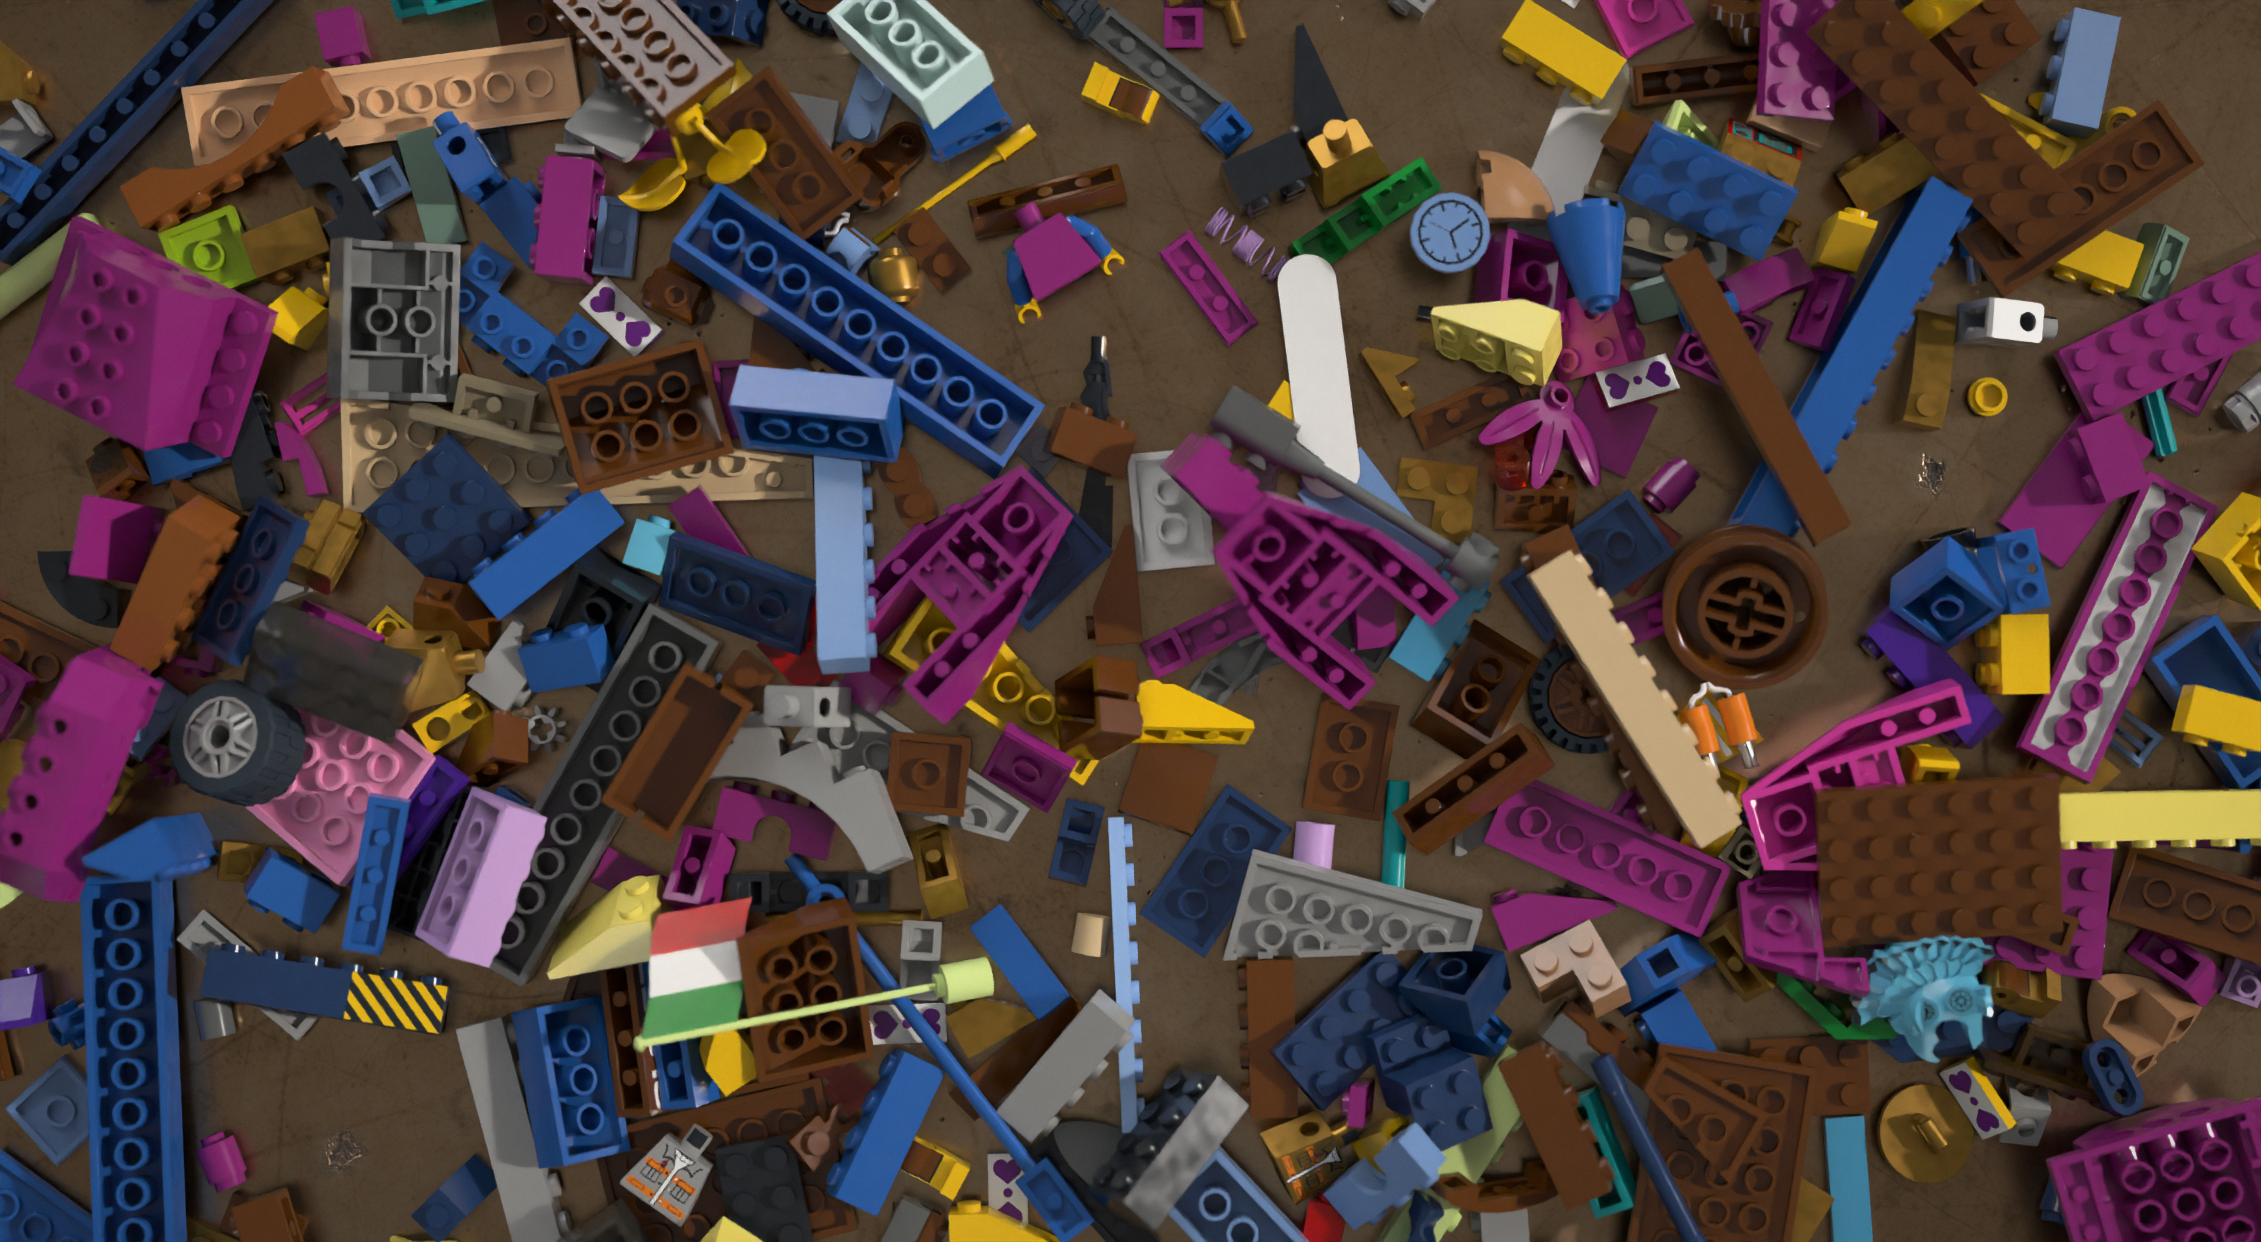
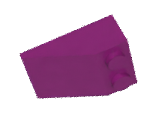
M83 494L68 574L138 584L167 519L165 517L166 509Z

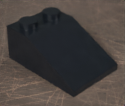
M594 546L575 562L546 628H552L553 632L580 622H586L587 626L603 624L616 663L649 603H654L661 585ZM607 677L600 683L587 684L585 686L599 693Z

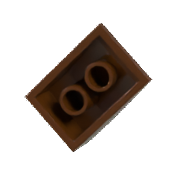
M1476 619L1470 624L1471 628L1460 646H1457L1454 650L1448 666L1432 686L1411 724L1415 729L1466 760L1501 736L1541 660Z

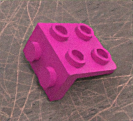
M1624 284L1620 285L1619 301L1612 305L1610 311L1605 313H1589L1588 309L1580 307L1576 297L1566 300L1564 323L1561 324L1562 350L1554 365L1556 377L1560 382H1569L1594 374L1595 372L1646 359L1644 354L1646 347L1645 338L1642 331L1636 327L1633 316L1635 305L1631 294L1625 289Z

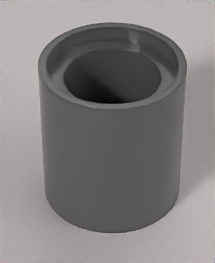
M202 999L193 1002L201 1041L236 1033L230 1002L212 999Z

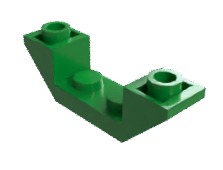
M1777 972V984L1836 1040L1894 1039L1899 1034L1892 1029L1888 1021L1889 1016L1885 1018L1876 1017L1861 1026L1855 1025L1851 1020L1845 1023L1842 1019L1846 1016V1013L1830 998L1824 1003L1813 992L1817 988L1814 983Z

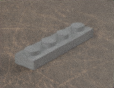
M204 909L177 938L181 944L205 964L209 948L220 950L221 943L245 947L244 954L259 956ZM258 1007L297 1041L301 1039L319 1018L318 1016Z

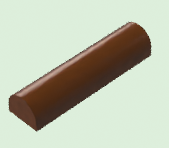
M1759 51L1631 66L1629 69V88L1632 103L1634 106L1673 102L1675 100L1756 92L1758 89Z
M1113 164L967 201L975 237L978 239L1022 228L1014 213L1032 202H1035L1046 221L1058 213L1066 217L1128 200L1118 164Z

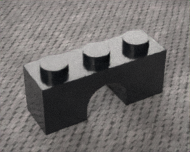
M323 132L282 154L302 190L307 191L316 185L327 183L336 186L341 192L343 208L340 214L333 220L323 224L331 239L345 237L382 241L387 238L383 230L389 226L377 206L370 210L363 197L369 191L357 171L350 175L343 160L349 157L337 136L330 140L328 135Z

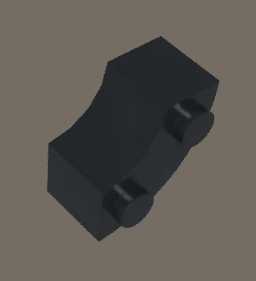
M73 550L37 551L39 568L44 583L54 599L67 612L92 625L106 628L119 627L131 600V590L117 588L104 579L68 574Z

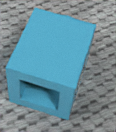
M649 514L647 521L637 518L622 563L663 576L669 536L676 532L670 529L672 521Z

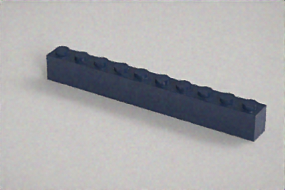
M198 0L38 167L42 172L22 203L20 204L8 198L0 207V261L13 266L37 248L182 97L181 88L193 86L274 0Z

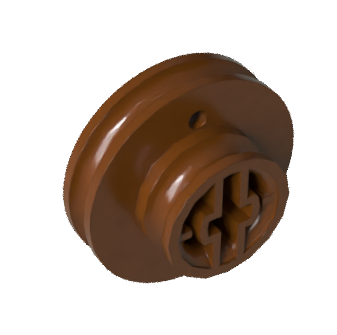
M1740 524L1722 527L1706 533L1683 550L1673 563L1665 581L1662 614L1668 642L1679 660L1690 671L1700 678L1721 687L1751 690L1769 687L1785 681L1809 663L1818 651L1826 634L1829 606L1822 572L1812 555L1799 542L1787 534L1769 527ZM1743 597L1748 598L1746 606L1741 605ZM1795 612H1803L1806 615L1805 619L1801 622L1794 621L1793 614Z

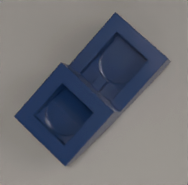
M1067 798L1048 879L1086 887L1105 807Z

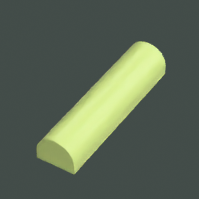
M81 213L77 216H82L103 227L94 214ZM71 222L0 275V320L53 280Z

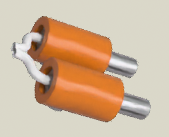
M1710 682L1700 684V691L1690 698L1689 708L1680 710L1678 713L1682 725L1687 723L1697 737L1699 743L1694 747L1701 759L1703 760L1708 757L1719 773L1713 752L1719 750L1720 746L1707 703L1695 706V701L1703 697L1708 688L1711 692H1723L1727 695L1717 699L1716 702L1729 745L1738 744L1746 769L1756 767L1758 762L1751 740L1758 738L1745 692L1732 694L1728 688L1715 687Z

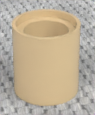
M1077 912L1071 952L1094 957H1106L1112 918L1098 914Z

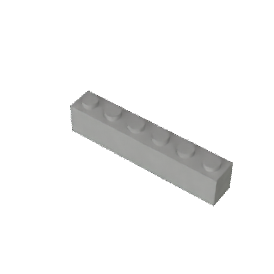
M508 1013L464 1025L456 1029V1034L512 1242H567L569 1240L568 1234L572 1233V1225L568 1212L566 1210L561 1211L558 1196L562 1195L560 1179L556 1172L551 1173L550 1168L539 1169L513 1021H510Z

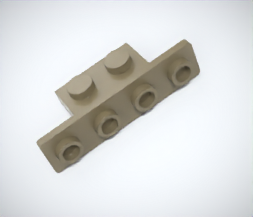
M1597 179L1595 186L1585 184L1584 193L1623 204L1626 214L1623 245L1677 259L1692 251L1697 231L1618 194L1619 185Z
M462 373L458 379L453 408L427 401H417L408 409L407 418L417 420L419 425L426 428L438 429L444 427L456 430V434L464 438L476 439L483 437L491 439L499 447L532 450L535 456L541 458L560 457L565 451L561 436L533 429L539 392Z

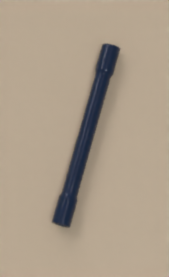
M1605 1053L1593 1059L1590 1065L1605 1094L1610 1098L1682 1242H1707L1705 1236L1699 1231L1646 1127L1612 1053Z

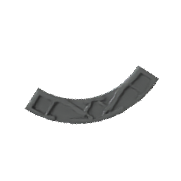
M1342 621L1330 634L1363 660L1366 667L1375 673L1379 672L1394 646L1356 651L1352 622ZM1258 630L1222 650L1199 672L1187 690L1223 707L1234 692L1252 677L1286 661L1269 649Z

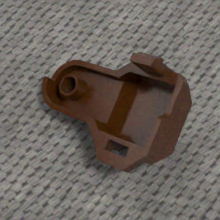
M908 121L899 122L874 143L846 140L833 151L865 193V196L854 203L861 212L875 211L878 207H883L893 199L894 194L900 187V177L922 158L926 141L920 132L921 127ZM902 143H908L910 146H905ZM851 151L850 157L844 160L842 157Z
M671 258L667 264L655 268L652 276L646 278L641 289L643 294L641 304L643 307L688 328L707 323L715 305L709 295L706 282ZM703 302L706 306L701 317H699L695 312L699 303Z

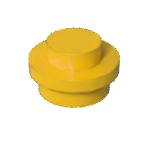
M1991 377L1975 381L1970 386L1967 394L1970 408L1976 414L1984 417L2000 413L2006 406L2008 399L2005 386L1999 380Z

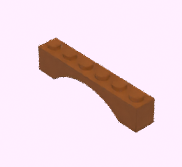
M312 66L280 86L274 104L263 123L245 143L229 155L210 164L191 169L168 170L150 167L119 188L139 226L160 233L180 224L179 219L190 212L196 213L208 208L212 204L211 199L222 192L229 193L237 190L244 184L243 179L251 174L271 169L276 164V159L282 156V154L307 142L309 138L317 133H326L337 128L341 124L340 119L351 112L330 73Z

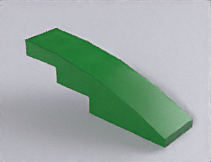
M1419 157L1363 193L1346 207L1328 217L1322 224L1292 242L1287 248L1293 257L1306 254L1316 255L1332 265L1437 194L1443 187L1423 158Z

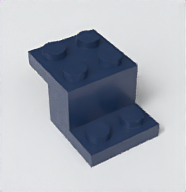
M1423 1012L1367 1035L1386 1107L1408 1118L1410 1125L1416 1122L1441 1152L1493 1129L1474 1056L1451 1046L1448 1032L1440 1029Z

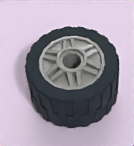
M235 679L216 680L211 684L201 686L194 694H190L175 715L174 723L170 728V742L168 743L172 767L178 773V778L187 784L191 790L244 807H253L256 804L262 805L283 794L284 790L289 785H292L296 779L299 769L301 770L304 763V753L307 748L305 725L302 724L299 712L292 707V704L287 699Z

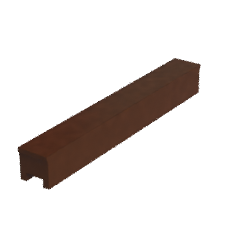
M1698 247L1669 263L1661 264L1660 273L1812 547L1819 546L1822 541L1847 529L1848 525L1851 524L1849 517Z

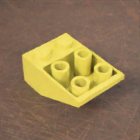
M1524 299L1439 306L1434 307L1431 312L1436 350H1439L1445 357L1453 360L1462 358L1475 363L1484 371L1492 373L1499 371L1511 375L1514 380L1524 385H1532L1534 383L1545 387L1562 350L1559 311Z

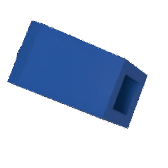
M1686 932L1670 936L1636 955L1619 970L1628 985L1631 1001L1618 1007L1624 1018L1717 966L1715 964L1717 961L1699 943V938Z

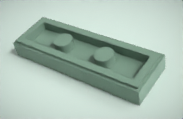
M430 126L396 135L426 243L454 244L468 240L451 175L432 144L435 139L440 137L435 127Z

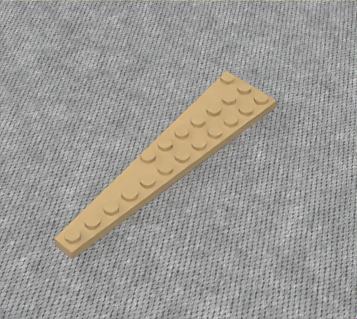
M340 398L344 508L363 513L448 433L466 449L522 508L565 507L569 504L565 497L577 488L566 450L560 457L541 458L535 456L532 450L499 447L491 439L483 437L469 439L457 435L456 430L444 427L438 429L423 427L418 424L417 420L407 418L410 405L368 399ZM534 422L533 429L561 436L556 424ZM733 448V454L605 488L600 491L611 505L673 503L699 484H701L713 502L815 499L814 459Z

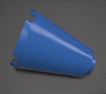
M1606 198L1584 199L1564 205V213L1556 217L1555 210L1549 213L1546 219L1547 230L1580 307L1588 309L1589 313L1592 314L1608 312L1612 309V305L1619 301L1626 217L1623 204L1618 202L1617 207L1610 206L1609 199Z

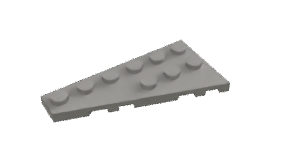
M834 679L829 687H838L840 682ZM826 699L820 701V713L826 714L827 712ZM851 700L850 727H802L791 745L807 738H812L813 742L817 740L828 745L841 780L844 779L843 773L859 766H865L866 769L870 768L880 772L887 789L892 731L916 732L883 710H880L874 716ZM969 768L964 817L903 811L896 812L1009 842L1030 810V807Z
M1253 849L1224 951L1223 961L1237 960V957L1258 956V959H1273V956L1297 955L1299 958L1353 956L1361 955V952L1382 951V954H1397V951L1422 950L1424 953L1472 951L1483 911L1468 905Z

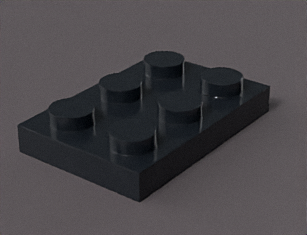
M794 1132L719 1146L714 1149L727 1218L763 1242H815L799 1159L785 1143V1140Z

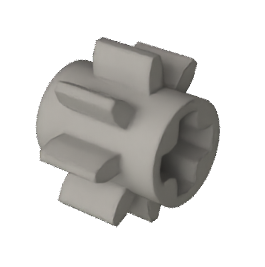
M538 705L534 709L536 716L533 718L522 716V718L528 719V737L532 741L530 750L536 751L541 744H544L546 751L552 753L554 752L553 742H567L566 736L562 735V727L570 723L569 721H560L556 717L559 713V708L553 707L548 714H544V709L541 705ZM542 721L546 724L551 723L553 728L552 731L547 733V738L545 735L537 734L536 728L542 726Z

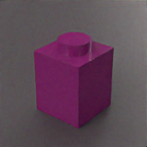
M353 6L314 14L324 61L332 67L360 65V61L371 59L362 15Z
M877 652V657H870V671L845 673L838 687H850L851 700L875 716L885 705L891 708L899 699L904 690L899 684L906 671Z

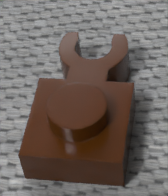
M836 1102L830 1105L826 1110L824 1120L819 1115H812L785 1140V1143L808 1171L814 1172L842 1146L835 1137L837 1134L849 1132L853 1126L857 1125L858 1121L856 1118H848L843 1124L838 1122L837 1115L845 1107L843 1102Z

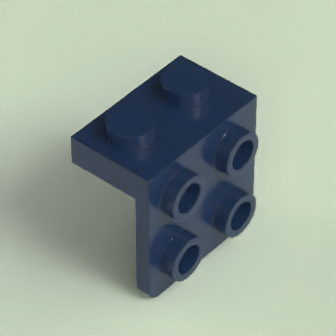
M677 0L676 5L706 36L727 37L748 46H762L768 0Z

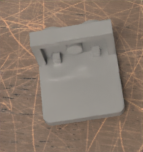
M596 57L593 61L598 87L566 122V134L588 146H594L595 149L621 162H629L657 130L646 118L643 112L646 109L641 104L636 107L633 106L621 89L623 85L619 80L612 83L606 77L599 66L601 61Z

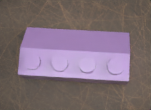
M472 786L415 935L449 957L489 968L493 957L500 950L501 936L506 923L515 911L516 898L522 882L529 875L530 862L536 846L543 839L547 817L528 807Z

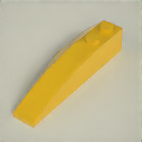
M926 595L902 624L882 656L912 675L958 627ZM1005 641L975 694L961 709L1000 735H1002L1010 721L1059 750L1057 722L1061 719L1075 720L1072 716L1057 714L1056 698L1047 688L1043 687L1030 672L1031 670L1005 644ZM1072 757L1078 761L1068 778L1083 786L1099 760Z

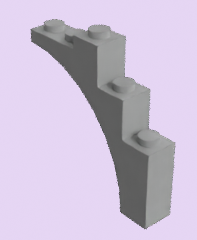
M753 711L748 714L733 739L734 743H730L707 783L736 779L767 781L787 787L811 800L835 820L851 840L867 872L880 874L914 859L879 771L859 766L843 773L844 779L841 780L827 744L817 740L813 742L812 738H807L791 745V752H789L779 726L764 725V713L761 714L760 711Z

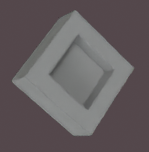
M1039 423L1015 453L1046 478L1061 459L1042 452L1049 429L1042 423Z

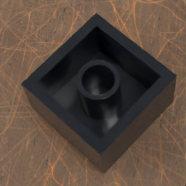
M1293 130L1221 162L1219 177L1238 217L1247 213L1249 218L1269 210V205L1272 201L1283 197L1284 201L1287 202L1306 192L1305 188L1308 187L1313 174Z

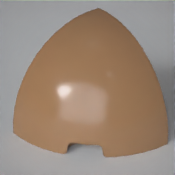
M1477 150V190H1481V207L1489 223L1525 222V227L1547 226L1546 219L1555 208L1551 196L1540 178L1517 159L1498 152Z
M2130 974L2102 975V980L2093 979L2087 999L2088 1024L2093 1042L2101 1039H2111L2117 1042L2124 1050L2136 1077L2157 1063L2156 1058L2159 1052L2163 1051L2167 1044L2179 1042L2202 1009L2200 1005L2183 993L2166 984Z

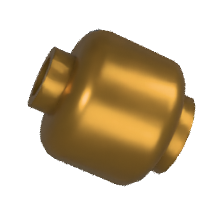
M901 248L879 250V258H875L867 264L869 285L899 306L911 304V298L916 296L920 290L916 259L909 255H902Z

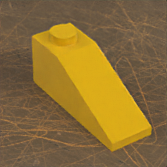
M1147 680L1140 683L1139 695L1135 698V702H1140V713L1143 717L1142 737L1131 743L1246 744L1254 730V721L1175 684H1162L1157 680Z
M977 1200L959 1201L957 1206L950 1207L949 1242H1060L1056 1236L1033 1225L1025 1224L994 1208L981 1206V1202Z

